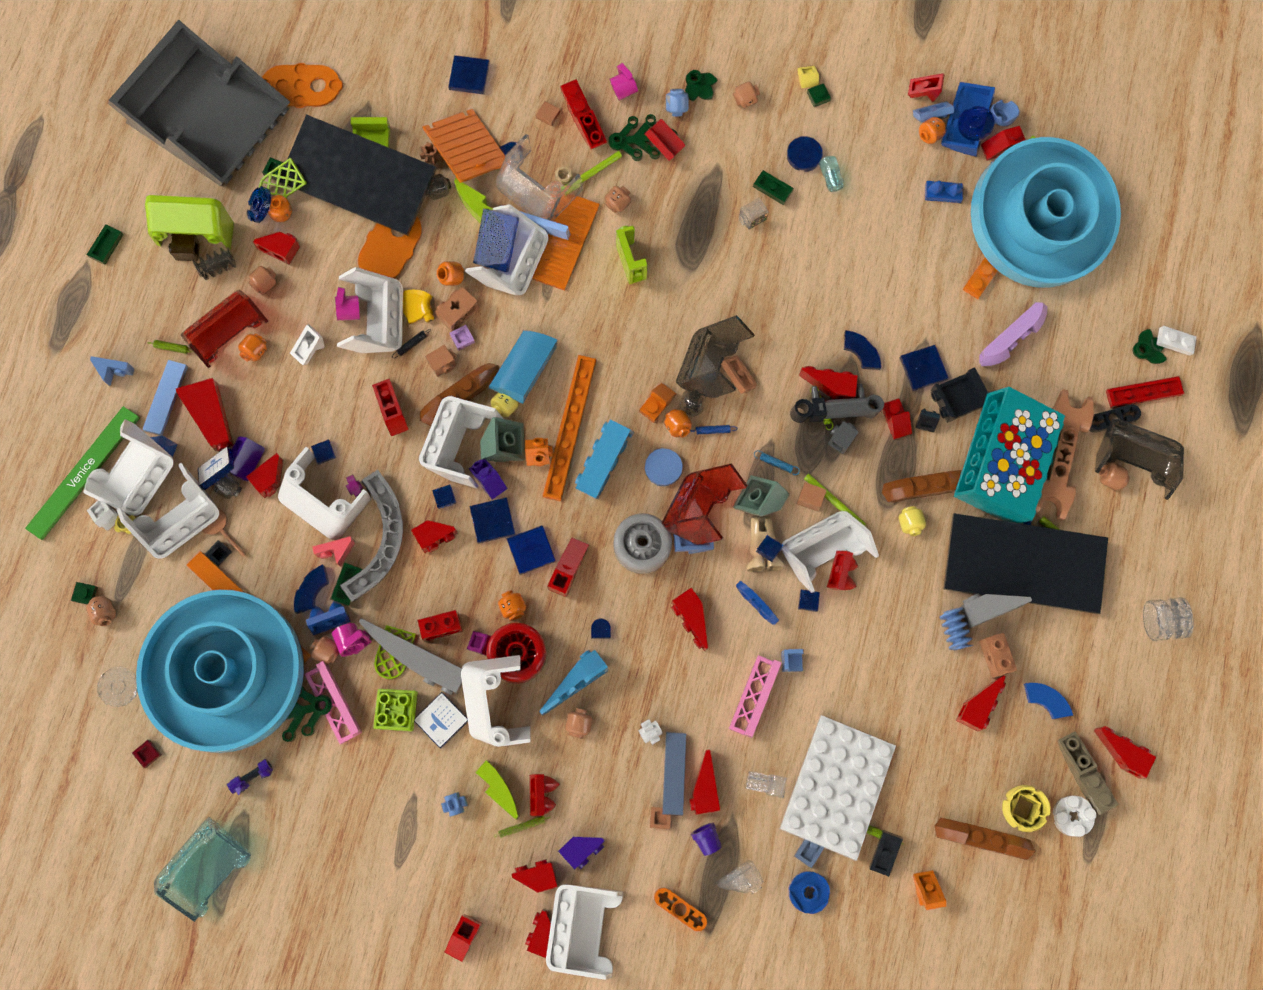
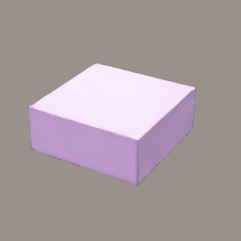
M466 325L449 333L458 351L475 343Z

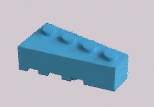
M611 419L609 422L604 423L601 429L603 434L600 440L597 439L592 447L594 452L591 457H587L584 463L586 468L583 474L579 473L575 481L577 484L576 489L596 499L599 498L610 478L609 472L615 469L619 460L618 455H621L627 447V437H632L634 431Z

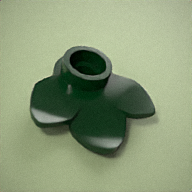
M690 71L686 75L687 86L685 88V92L689 95V100L695 101L698 96L704 100L712 99L713 90L711 85L717 82V78L708 72Z
M1151 329L1142 331L1138 336V342L1134 344L1132 349L1134 356L1138 359H1146L1152 364H1160L1167 360L1166 356L1161 353L1165 347L1157 345L1158 338L1153 337Z

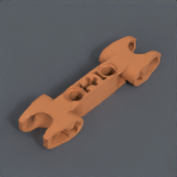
M1065 389L1060 391L1052 408L1065 415L1064 426L1060 431L1058 445L1053 453V461L1047 472L1048 477L1043 485L1042 496L1036 507L1037 514L1042 508L1044 501L1054 503L1057 511L1056 517L1059 521L1065 520L1075 498L1076 487L1067 485L1078 434L1079 431L1088 433L1094 416L1093 397L1088 396L1082 403L1081 409H1076L1069 404V393ZM1063 434L1068 435L1070 440H1066ZM1055 469L1061 471V476L1057 475Z

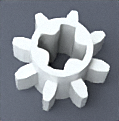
M648 719L641 723L642 728L638 731L645 744L650 741L653 745L660 741L659 736L663 732L656 720L651 723Z

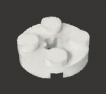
M1080 796L1061 798L1053 808L1055 826L1061 833L1067 836L1081 837L1090 832L1094 826L1096 812L1091 804ZM1070 812H1077L1078 820L1071 821L1072 816Z

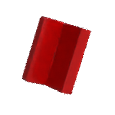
M660 119L645 133L668 161L685 147V143L663 119Z

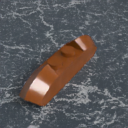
M492 363L482 365L437 395L420 411V421L432 426L439 405L445 397L452 396L470 401L489 387L498 373L499 365Z
M962 470L891 481L883 485L882 494L887 502H898L953 493L956 490Z
M941 817L934 826L937 838L1023 860H1028L1036 852L1031 840Z

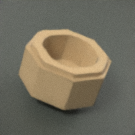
M567 166L559 167L555 171L556 182L560 185H566L573 180L572 170Z

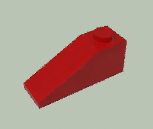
M390 378L373 384L372 387L391 437L408 431V425Z
M710 749L704 752L692 792V798L689 799L690 809L695 811V815L720 811Z

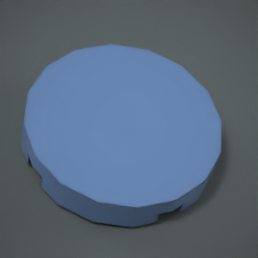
M661 448L653 451L645 462V473L648 479L657 486L665 487L675 483L682 474L683 465L681 458L670 449Z

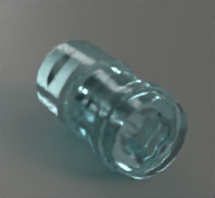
M827 156L819 162L825 178L827 189L829 192H836L844 187V180L840 174L837 158L835 156Z

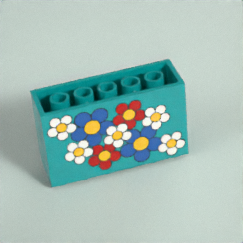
M1009 386L987 393L953 497L1002 521L1013 523L1032 521L1036 515L1038 501L1042 496L1043 485L1048 477L1049 466L1053 461L1054 450L1058 445L1060 431L1064 426L1065 415Z

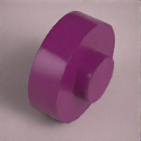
M352 474L346 477L348 482L346 488L350 495L354 494L357 498L363 487L360 481L356 480Z

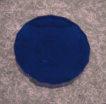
M980 106L964 110L958 119V130L962 137L973 141L983 140L988 137L995 125L991 111Z
M800 136L794 139L787 149L789 164L794 169L804 170V172L815 169L820 164L823 156L822 147L819 142L808 136Z
M260 186V188L257 187L252 192L248 201L250 210H247V217L251 222L260 223L266 217L271 204V192L268 188Z

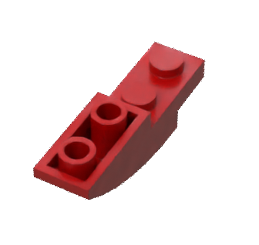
M577 79L561 85L560 89L567 102V108L590 150L606 144L607 140L593 110L590 109Z

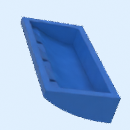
M964 82L959 83L953 103L954 113H951L949 116L946 133L943 136L941 145L951 150L977 157L989 117V111L995 97V87Z

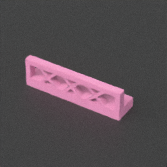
M757 656L731 721L730 730L749 738L753 737L781 662ZM760 661L771 665L768 673L760 675L757 668ZM759 679L762 689L753 694L750 685L753 681ZM752 697L755 707L753 710L746 712L743 706L744 700ZM745 716L748 723L745 731L735 727L737 719Z
M322 661L316 664L317 668L307 672L305 676L316 697L322 695L324 689L329 690L332 696V707H337L341 716L339 720L333 719L330 715L331 711L325 716L339 744H343L361 734L362 731L329 666ZM320 672L323 678L322 685L315 684L311 676ZM324 701L320 702L322 709L326 706ZM341 724H346L351 733L344 738L339 733Z

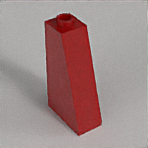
M213 378L175 388L176 393L205 439L215 451L220 452L226 447L228 450L229 447L234 446L219 386Z

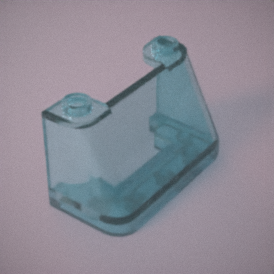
M209 817L158 874L154 881L155 895L195 922L198 917L201 918L205 915L209 908L207 906L209 897L234 868H244L249 863L251 852Z

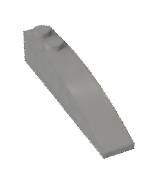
M360 619L359 622L367 632L393 657L424 677L423 682L433 687L436 683L442 686L441 691L452 695L453 692L458 694L462 686V668L370 622Z

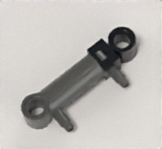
M861 383L857 384L858 398L825 400V398H820L817 386H813L811 388V400H798L791 408L790 416L797 423L805 422L808 417L809 422H822L824 419L866 417L871 419L881 412L884 407V401L880 396L874 394L865 398L863 384ZM869 404H872L875 409H872ZM798 408L803 409L805 414L800 413Z

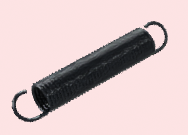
M422 330L396 350L400 357L425 339L427 335L424 332L427 331Z

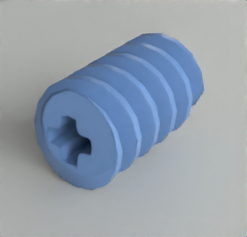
M963 607L945 611L939 617L940 620H946L942 627L949 628L944 631L945 635H951L946 639L948 643H953L948 647L949 650H960L973 646L968 645L972 637L965 636L970 630L963 629L968 623L961 622V619L966 616L958 613L963 610Z

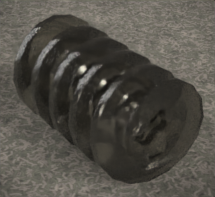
M228 246L227 251L222 247L220 248L221 254L214 250V257L206 254L207 260L199 257L200 263L192 260L201 278L209 280V274L212 277L216 276L215 271L222 274V268L229 271V265L236 268L235 258Z

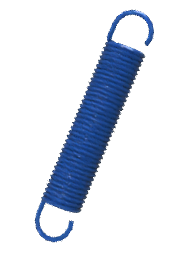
M735 426L696 427V430H690V432L696 431L697 435L731 433L730 427Z

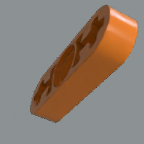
M664 887L659 888L655 892L654 900L656 904L694 931H702L706 927L707 919L705 915L675 893ZM664 892H667V897L671 901L673 900V897L677 898V900L673 902L671 910L667 908V906L670 905L669 903H667L666 901H663L662 903L659 902V893L663 894ZM678 903H683L686 906L684 915L680 916L675 913L674 909ZM690 909L694 910L691 915L695 918L702 917L701 921L703 924L701 926L697 925L694 927V922L690 918H688V922L684 920L689 915Z

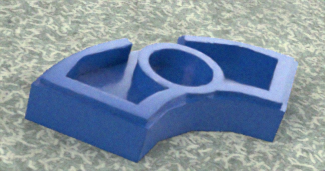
M741 580L736 584V588L743 598L759 612L762 618L772 625L779 621L767 604Z
M1041 683L1024 684L1028 703H1036L1043 706L1049 712L1052 719L1073 716L1070 705L1055 689Z

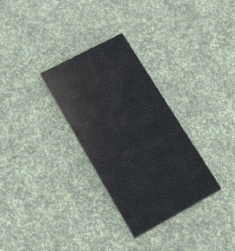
M307 114L288 156V159H293L307 182L298 191L409 236L437 170L431 164ZM283 169L281 176L286 177L287 170ZM290 171L289 178L295 179L296 172ZM280 178V183L285 185L286 179ZM288 180V186L293 188L294 181Z
M953 513L943 590L974 595L979 593L980 596L992 594L1031 597L1032 601L1029 602L1030 604L1101 614L1108 537Z

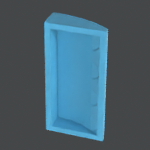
M523 330L489 385V388L498 393L508 395L513 400L523 404L557 348V339L541 333Z

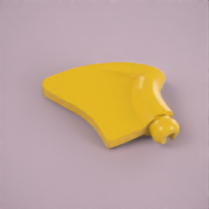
M416 289L403 291V313L409 324L423 318L425 322L434 320L433 311L430 306L433 298L432 295Z

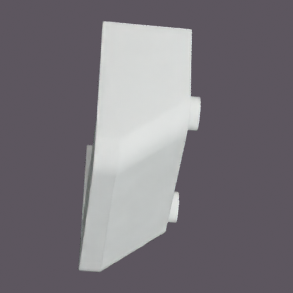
M512 205L494 207L492 211L506 220L503 226V233L511 241L500 268L496 271L493 268L486 269L480 266L466 268L465 272L487 287L512 295H522L526 292L547 245L548 234L542 227Z
M357 267L340 275L339 280L355 284L356 295H358L360 300L367 302V335H353L337 343V347L359 353L392 352L398 350L402 346V284L397 279Z
M452 396L445 397L439 405L420 453V464L424 468L450 481L477 489L479 485L469 475L464 474V468L461 464L454 462V459L467 428L476 430L484 424L485 418L492 419L497 417L503 419V417L496 408Z
M305 447L286 470L278 493V499L284 506L331 540L339 539L372 498L363 489L352 504L344 499H338L328 507L303 489L300 485L305 479L304 470L315 458L309 448Z
M182 463L178 466L187 479L181 488L186 500L159 520L154 522L151 517L141 515L132 521L121 508L117 509L123 525L158 559L167 557L213 523L219 516L217 506Z
M840 511L788 538L781 544L783 554L798 580L811 593L815 591L811 582L817 575L815 568L835 558L836 551H849L857 556L867 550L875 558L879 557L871 531L846 511Z
M520 655L472 661L463 665L461 670L469 732L474 739L498 747L531 742L530 726L506 729L502 726L491 727L486 690L495 689L500 685L501 672L520 670Z

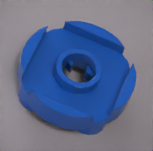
M804 871L797 874L789 884V899L797 910L815 914L827 906L830 887L823 876L815 872ZM808 886L809 889L811 887L814 889L813 897L810 899L809 896L807 898L804 896L805 888Z

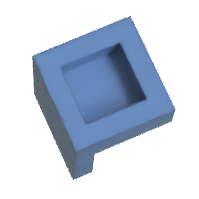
M789 649L781 652L782 672L803 671L802 654L804 649Z

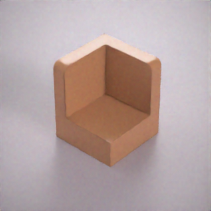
M805 482L796 504L819 511L826 494V489Z

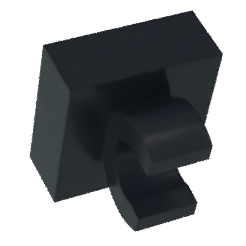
M921 410L916 422V428L935 432L940 420V414L936 413V411Z

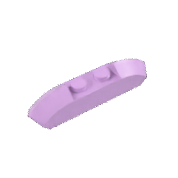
M1039 302L1033 304L979 355L981 366L996 365L1010 357L1009 351L1011 352L1018 345L1017 341L1020 338L1024 340L1031 332L1037 333L1046 319L1048 306Z

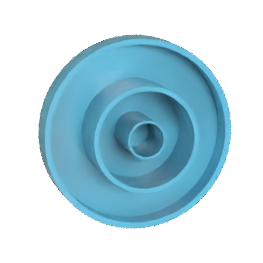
M1032 138L1007 149L984 170L976 184L971 201L973 233L986 259L1004 276L1031 287L1051 288L1065 285L1093 271L1112 250L1120 227L1121 207L1115 183L1105 166L1087 149L1060 138Z
M234 590L202 592L172 606L150 629L143 642L137 661L136 684L139 699L144 712L152 724L164 736L181 746L210 753L242 750L270 736L282 725L293 710L303 683L304 659L302 648L294 629L286 618L263 600Z

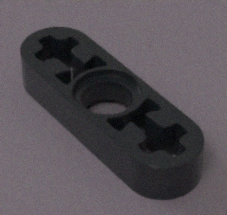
M1131 404L1094 414L1092 422L1094 420L1095 422L1104 420V422L1098 426L1091 424L1089 431L1097 433L1134 423L1140 418L1141 410L1138 406ZM1129 411L1131 413L1134 412L1135 414L1133 417L1132 415L1123 417V415L1127 414ZM1110 414L1118 417L1117 423H1112L1109 420Z

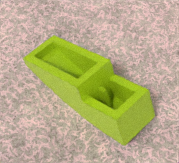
M455 178V188L465 208L480 224L491 230L498 221V214L487 206L486 196L465 183H460Z
M486 760L475 772L490 785L485 793L517 820L519 817L517 805L507 783L493 765Z

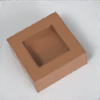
M544 101L536 114V119L552 126L560 114V108Z
M651 807L650 828L670 829L671 815L662 814V808Z

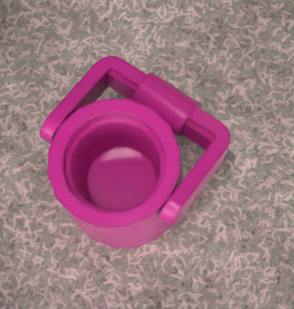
M623 63L617 66L618 75L609 79L619 101L638 92L632 73Z
M338 287L337 296H335L337 321L360 320L358 295L346 296L345 288Z
M354 623L342 625L332 632L333 639L342 657L356 655L372 642L370 635L366 631L358 630Z

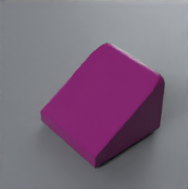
M473 631L467 650L486 656V649L491 636Z

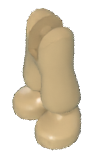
M758 517L751 518L750 554L754 558L747 565L748 572H760L765 569L763 554L767 555V571H779L784 568L783 562L777 558L779 550L771 517H764L765 532H759Z

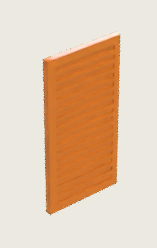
M553 189L542 218L568 226L570 237L566 240L548 234V242L533 274V280L565 291L600 206L599 203L568 192L563 195L559 189Z

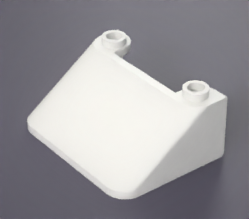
M125 419L120 427V436L130 440L110 473L104 469H96L89 474L83 493L116 509L121 508L123 512L129 515L137 516L144 511L173 467L174 461L172 456L144 431Z
M567 884L561 885L556 890L546 956V964L550 970L604 980L612 977V962L608 958L598 955L605 907H618L622 902L623 891Z

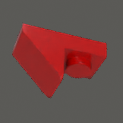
M944 73L910 79L908 96L910 98L928 96L934 102L942 92Z
M900 399L884 403L882 411L893 440L911 435L909 411H904Z

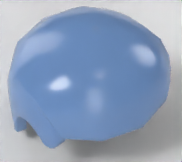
M1003 100L993 104L989 111L992 122L999 126L1011 125L1020 113L1019 107L1013 101L1003 103Z

